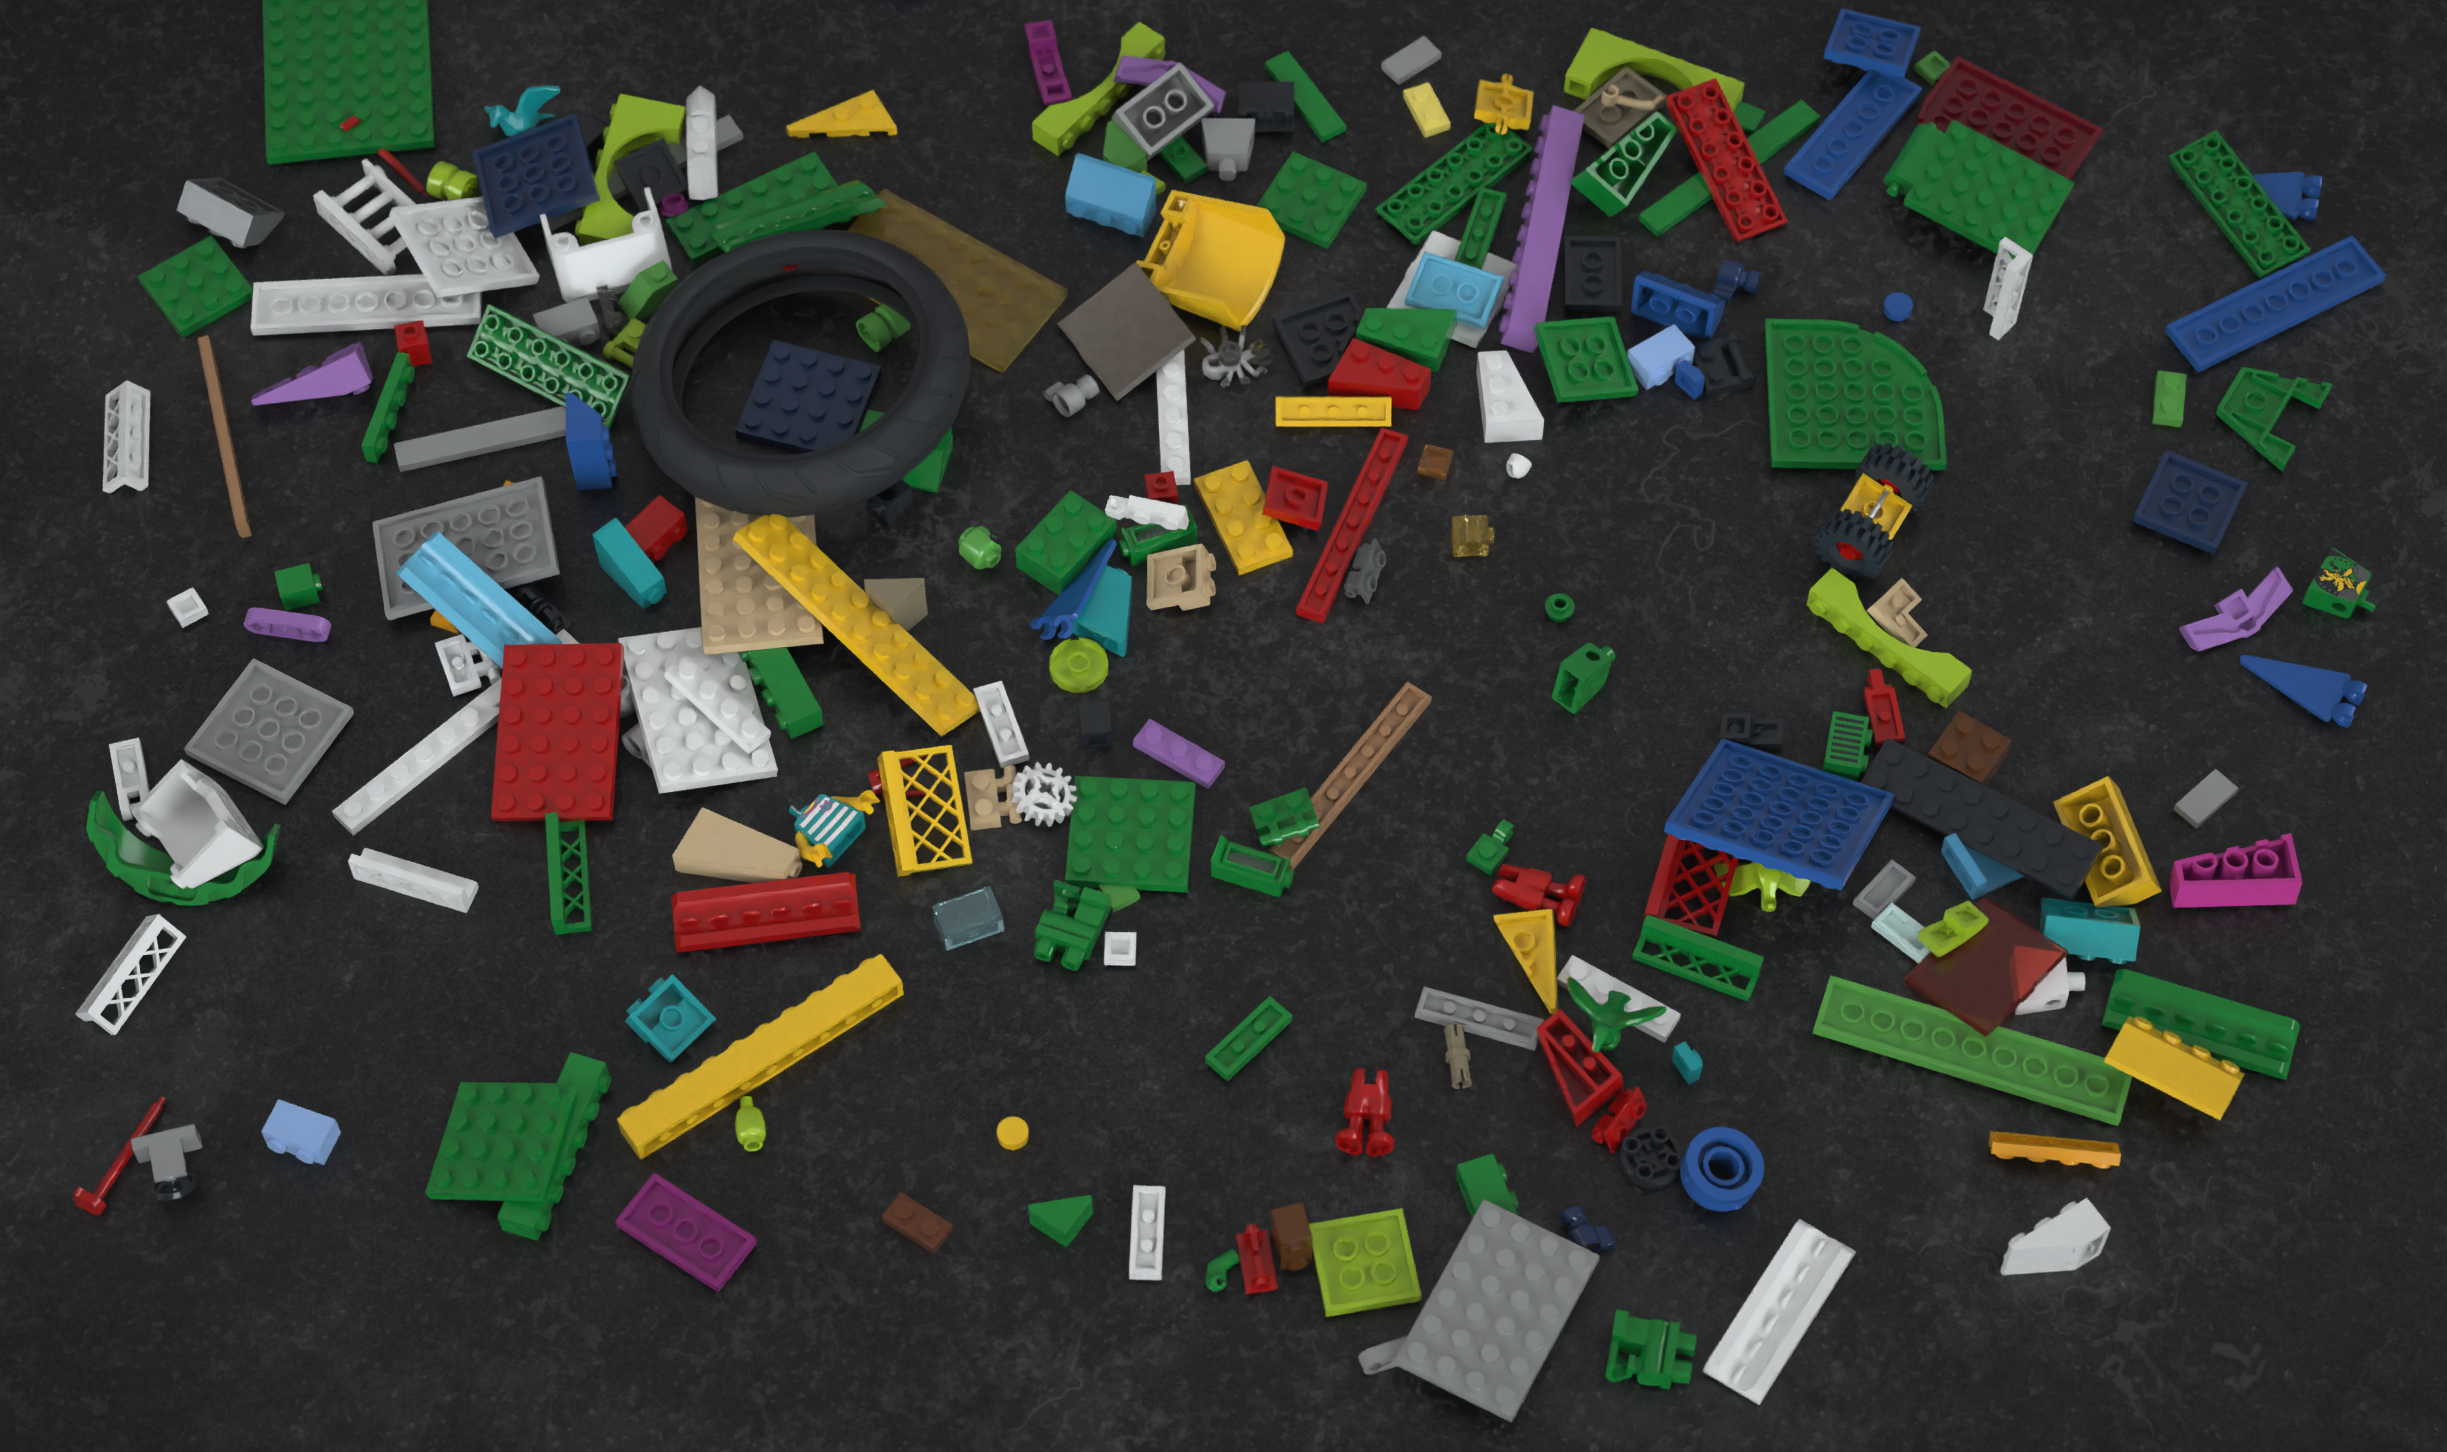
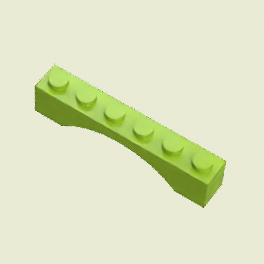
M1138 22L1122 37L1118 62L1106 80L1093 91L1078 99L1050 105L1032 122L1033 140L1057 156L1066 149H1070L1076 139L1083 132H1088L1094 122L1101 115L1107 114L1112 105L1119 98L1125 97L1129 89L1134 85V83L1113 82L1122 55L1162 61L1165 56V38L1143 23Z
M1831 568L1810 589L1807 606L1815 615L1825 618L1838 632L1848 635L1856 641L1861 649L1871 652L1879 658L1884 666L1892 668L1902 675L1907 683L1915 685L1925 692L1931 701L1947 708L1968 687L1973 670L1949 653L1917 649L1887 634L1865 611L1858 597L1856 585L1834 568Z

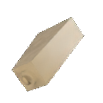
M703 807L672 855L675 870L681 873L750 883L797 878L802 869L798 848Z

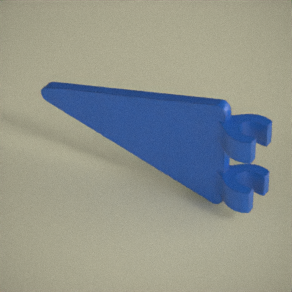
M2303 172L2252 174L2285 217L2295 220L2299 215L2306 220H2315L2319 200L2314 198H2319L2323 177L2315 175L2305 177ZM2304 193L2311 198L2301 200V195Z
M1113 538L1101 548L1041 617H1036L1032 620L1030 625L1032 629H1040L1044 625V633L1040 636L1043 640L1053 638L1059 624H1061L1062 629L1057 636L1060 639L1071 636L1073 620L1080 616L1117 545Z
M2242 655L2239 660L2242 666L2323 721L2329 722L2333 718L2336 723L2349 728L2354 718L2353 714L2356 707L2348 703H2340L2344 695L2351 703L2361 705L2368 686L2361 681H2350L2351 676L2346 673L2249 655Z

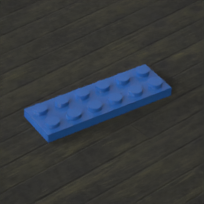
M1869 70L1784 168V174L1830 201L1921 96L1923 88L1906 78L1892 77L1883 72Z

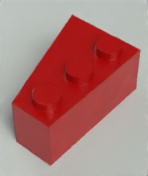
M1353 338L1328 380V396H1391V407L1418 410L1430 390L1431 369Z
M1559 1009L1538 1026L1536 1030L1545 1057L1576 1127H1578L1624 1088L1622 1074L1600 1051L1599 1053L1592 1051L1593 1043Z

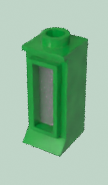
M1185 505L1189 518L1187 530L1179 528L1169 530L1154 523L1139 524L1126 529L1122 527L1121 540L1118 541L1122 557H1127L1133 567L1147 562V555L1196 545L1197 526L1187 505Z
M1222 835L1211 858V877L1279 898L1284 887H1290L1294 876V871L1290 870V857L1286 859L1228 841Z

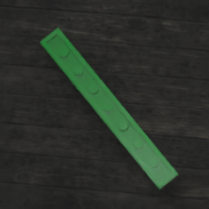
M1800 100L1749 136L1747 140L1759 164H1762L1818 124L1821 116L1803 100ZM1698 172L1639 214V221L1657 238L1712 199V195L1701 173Z

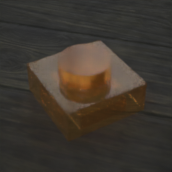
M1426 444L1418 466V474L1446 480L1454 451Z

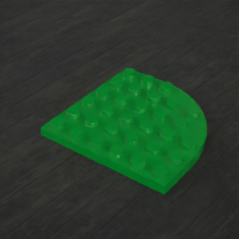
M1765 319L1764 332L1771 468L1857 469L1872 446L1875 447L1879 443L1882 446L1885 443H1891L1893 448L1899 445L1902 446V450L1905 452L1907 450L1912 451V456L1915 458L1920 457L1923 460L1922 465H1928L1930 470L1945 471L1947 460L1942 403L1935 385H1932L1926 375L1927 371L1909 351L1879 332L1873 334L1861 330L1859 325L1853 323L1814 319Z

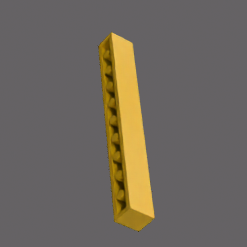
M882 954L875 958L864 960L851 973L840 975L827 988L822 991L817 990L813 992L806 1001L796 1007H789L779 1018L771 1023L760 1025L752 1035L744 1040L740 1039L733 1042L726 1051L718 1056L709 1057L699 1068L691 1073L680 1075L672 1085L664 1090L659 1089L653 1092L648 1097V1100L640 1105L626 1109L617 1118L621 1134L639 1159L642 1160L904 995L902 980Z

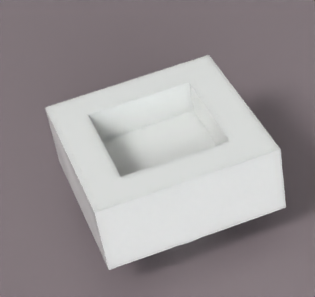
M193 587L167 600L170 610L182 628L209 614Z
M1105 932L1104 965L1135 966L1136 933Z

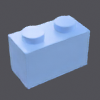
M1673 324L1629 349L1627 357L1633 375L1647 390L1654 385L1663 384L1670 376L1674 375L1677 365L1686 359L1692 365L1695 347L1679 328Z
M279 1099L261 1131L268 1148L274 1152L284 1154L286 1151L296 1155L299 1160L305 1163L312 1164L317 1162L323 1165L341 1134L336 1119Z

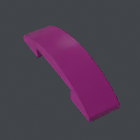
M1052 20L1025 24L1031 61L1044 105L1072 101L1068 81L1065 78L1057 49V40Z

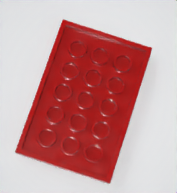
M622 643L504 645L491 819L493 821H545V813L553 812L558 813L560 821L613 820L624 646Z

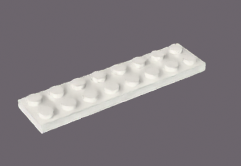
M424 274L256 282L253 284L251 331L253 335L391 329L395 328L394 325L423 320L425 327L480 324L482 291L437 297Z

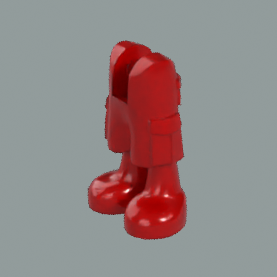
M1502 864L1498 872L1502 879L1495 880L1492 888L1494 894L1503 898L1502 900L1516 903L1518 907L1527 911L1552 909L1554 917L1557 918V922L1565 927L1571 925L1576 907L1579 906L1584 891L1585 875L1575 874L1569 883H1556L1552 881L1551 873L1537 870L1536 868L1527 869L1515 865ZM1551 895L1563 901H1554L1545 896Z
M1356 1068L1344 1106V1117L1349 1121V1127L1338 1131L1335 1135V1145L1346 1153L1352 1155L1361 1154L1363 1149V1122L1368 1121L1370 1125L1366 1153L1369 1156L1375 1157L1389 1154L1394 1148L1395 1140L1392 1135L1384 1132L1383 1125L1389 1122L1391 1118L1392 1104L1389 1096L1387 1071L1377 1069L1375 1084H1365V1068Z

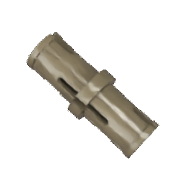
M1450 1024L1444 1028L1448 1050L1445 1057L1446 1062L1450 1064L1452 1087L1459 1089V1082H1461L1463 1089L1472 1085L1468 1066L1470 1051L1465 1046L1463 1025L1456 1024V1031H1454V1025Z

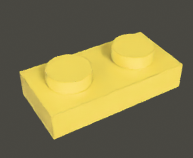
M1429 82L1403 90V98L1425 138L1450 130L1451 123Z

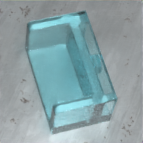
M990 886L932 906L934 922L946 951L1004 931L1003 915Z

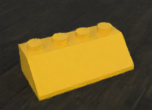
M2109 776L2053 802L2062 825L2103 845L2102 852L2085 879L2094 905L2097 908L2132 905L2162 892L2122 793Z
M2129 1016L2104 1062L2221 1120L2245 1075L2239 1071V1066L2228 1060L2220 1062L2210 1057L2211 1053L2200 1046L2193 1045V1047L2182 1043V1038L2170 1031L2162 1033L2152 1028L2153 1024L2142 1017L2136 1016L2134 1019Z

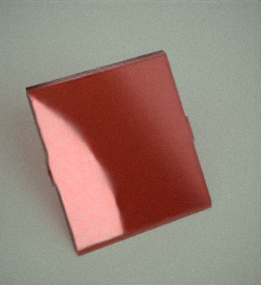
M1986 897L1975 907L1989 919L1988 924L1966 942L1940 957L1930 952L1905 979L1907 984L1983 1036H1989L2021 1002L2023 1003L2068 953L2067 949Z

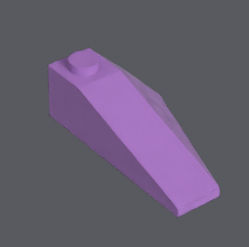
M359 341L329 355L319 368L316 365H310L295 375L296 379L285 378L254 394L251 399L253 405L339 396L350 392L357 395L370 388L368 384L372 382L373 374L361 342Z

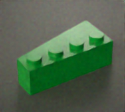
M1657 111L1632 129L1569 182L1611 218L1628 206L1678 129Z

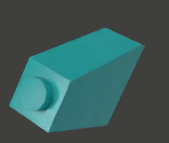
M616 517L592 534L600 567L635 602L645 610L651 604H656L667 593L664 577Z
M1106 565L1080 616L1073 620L1072 634L1096 641L1103 648L1124 657L1127 652L1132 599V576H1129L1122 569H1114Z

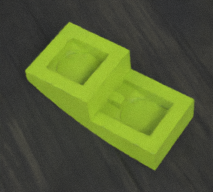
M1968 900L1945 910L1943 920L1920 929L1918 940L1933 954L1940 957L1973 937L1988 924L1989 919Z

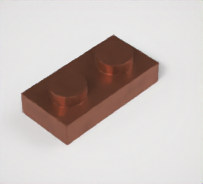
M901 1192L882 1215L884 1223L933 1254L937 1252L953 1231L951 1223Z

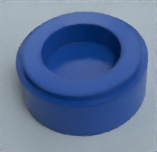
M1892 293L1885 299L1884 314L1893 321H1904L1911 315L1913 302L1904 293Z

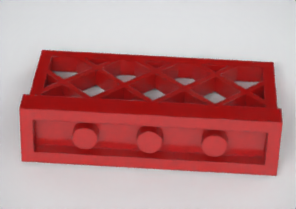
M1668 834L1646 907L1645 918L1648 914L1717 940L1739 859L1732 854L1716 849L1719 855L1705 861L1699 850L1705 848L1703 845H1694L1692 841L1680 840L1674 835ZM1694 854L1700 865L1687 871L1681 860ZM1724 861L1729 872L1717 878L1710 867ZM1705 870L1712 881L1698 887L1691 876ZM1686 879L1693 890L1679 896L1674 889V885ZM1716 886L1722 896L1720 899L1709 904L1703 892ZM1697 896L1704 907L1690 913L1684 902ZM1677 905L1685 914V917L1679 920L1665 918L1667 910ZM1709 913L1714 920L1713 928L1699 926L1695 919Z

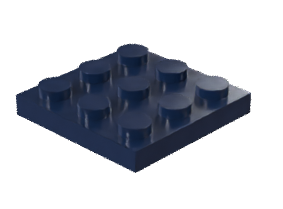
M2166 450L2132 521L2215 555L2248 483Z

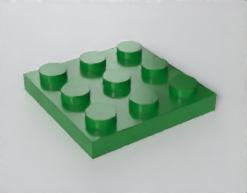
M1293 151L1256 207L1268 209L1280 229L1328 249L1366 192L1367 183Z
M212 236L205 238L138 276L140 284L182 338L253 299V288Z
M1614 317L1537 322L1533 328L1557 403L1632 397L1639 391Z

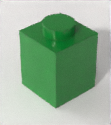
M309 563L274 572L285 611L320 603L318 591L323 590L319 573H312Z

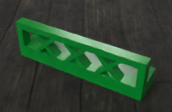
M557 812L545 813L551 922L555 935L592 931L585 821L560 822ZM579 830V838L571 846L562 840V832ZM571 855L581 860V864L573 872L565 868L563 864ZM573 881L582 886L583 889L575 899L565 893V889ZM574 908H577L584 914L585 922L567 924V916Z
M1648 914L1632 955V959L1747 1002H1749L1764 960V957ZM1646 941L1659 945L1662 953L1651 956L1643 953L1642 950ZM1680 953L1688 956L1691 964L1683 967L1675 965L1671 957ZM1711 964L1718 968L1720 975L1712 978L1705 976L1700 967ZM1741 975L1749 978L1750 981L1746 990L1733 986L1729 978Z

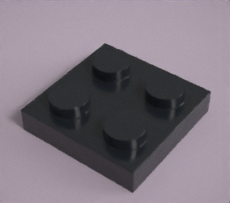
M664 138L613 163L638 213L648 209L644 188L650 187L655 206L662 203L664 197L671 194H680L689 189L688 183Z

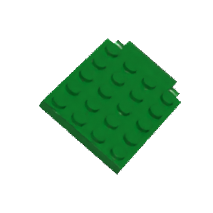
M1952 120L1945 133L1938 130L1937 125L1933 122L1918 124L1884 178V184L1889 186L1887 193L1890 196L1895 197L1898 192L1906 195L1904 199L1905 206L1995 253L1998 252L2000 241L2007 237L2032 255H2034L2075 182L1955 120ZM2008 252L2013 260L2016 256Z

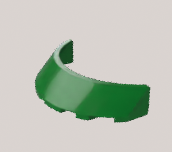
M97 790L90 801L86 831L90 842L93 841L98 853L105 861L107 869L116 878L119 876L126 883L134 887V891L160 902L171 901L176 905L195 906L205 905L226 897L228 899L240 893L259 878L272 862L281 825L274 824L272 829L260 839L264 848L256 857L193 889L187 886L182 889L173 882L170 877L172 875L170 867L175 862L171 856L152 848L134 836L117 818L107 801L104 791Z

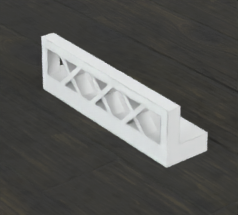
M2007 237L2000 241L1983 309L1994 317L1990 335L1997 340L2016 323L2033 258L2032 254ZM2008 252H2010L2016 257L2012 260Z
M127 380L105 397L103 491L109 494L123 484L139 491L148 487L150 391Z
M364 848L361 856L351 854L348 860L353 877L356 880L467 913L479 888L476 881L368 848Z
M159 914L146 916L76 1012V1015L84 1022L93 1020L111 1035H116L186 936ZM163 929L175 939L167 949L158 950L157 936ZM151 945L152 951H147V949ZM159 953H164L162 957L159 958ZM152 954L154 968L150 973L141 974L139 960L143 955ZM133 970L134 975L128 976ZM142 977H146V979H145L144 982L142 983L141 978H142ZM127 979H135L136 993L132 998L123 999L121 985ZM116 995V1000H111ZM117 1003L118 1017L111 1024L100 1014L107 1004Z

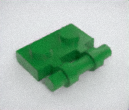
M1306 787L1249 807L1262 847L1272 844L1278 846L1284 844L1283 840L1297 835L1304 837L1310 834L1309 831L1320 828Z

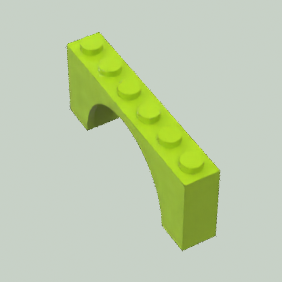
M1594 28L1590 29L1565 77L1564 92L1585 100L1626 66L1638 75H1649L1664 79L1677 86L1681 91L1716 78L1733 113L1739 102L1742 101L1744 82L1738 81L1733 77L1724 76L1708 68L1699 67L1683 59L1674 58L1658 50L1641 46L1633 41L1625 40Z
M624 94L619 95L617 104H612L610 110V120L612 122L610 127H605L603 134V143L605 145L604 149H599L597 153L596 166H598V169L594 173L600 200L582 207L584 216L582 220L578 219L575 228V236H579L580 247L634 233L632 228L634 216L617 204L608 188L610 177L615 169L613 163L635 150L646 147L662 138L665 139L667 144L680 145L686 124L684 106Z

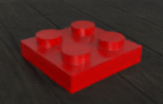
M1272 466L1269 473L1262 515L1318 531L1322 522L1328 482Z

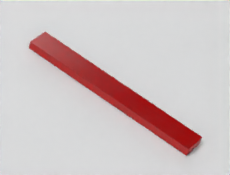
M1381 427L1296 608L1297 615L1324 623L1408 443L1407 435Z

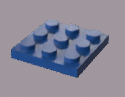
M1841 8L1826 46L1824 58L1838 64L1846 63L1858 66L1863 70H1874L1883 72L1888 76L1904 78L1916 47L1921 27Z

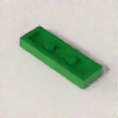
M1269 996L1205 1056V1063L1228 1082L1292 1022V1014Z

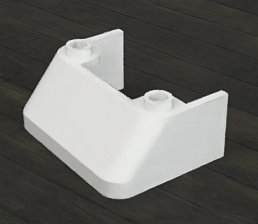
M650 187L644 188L648 211L637 214L632 220L634 233L579 247L576 237L570 233L551 235L546 215H540L545 242L562 297L566 302L569 303L584 297L591 301L625 292L639 272L662 260L672 270L660 218Z

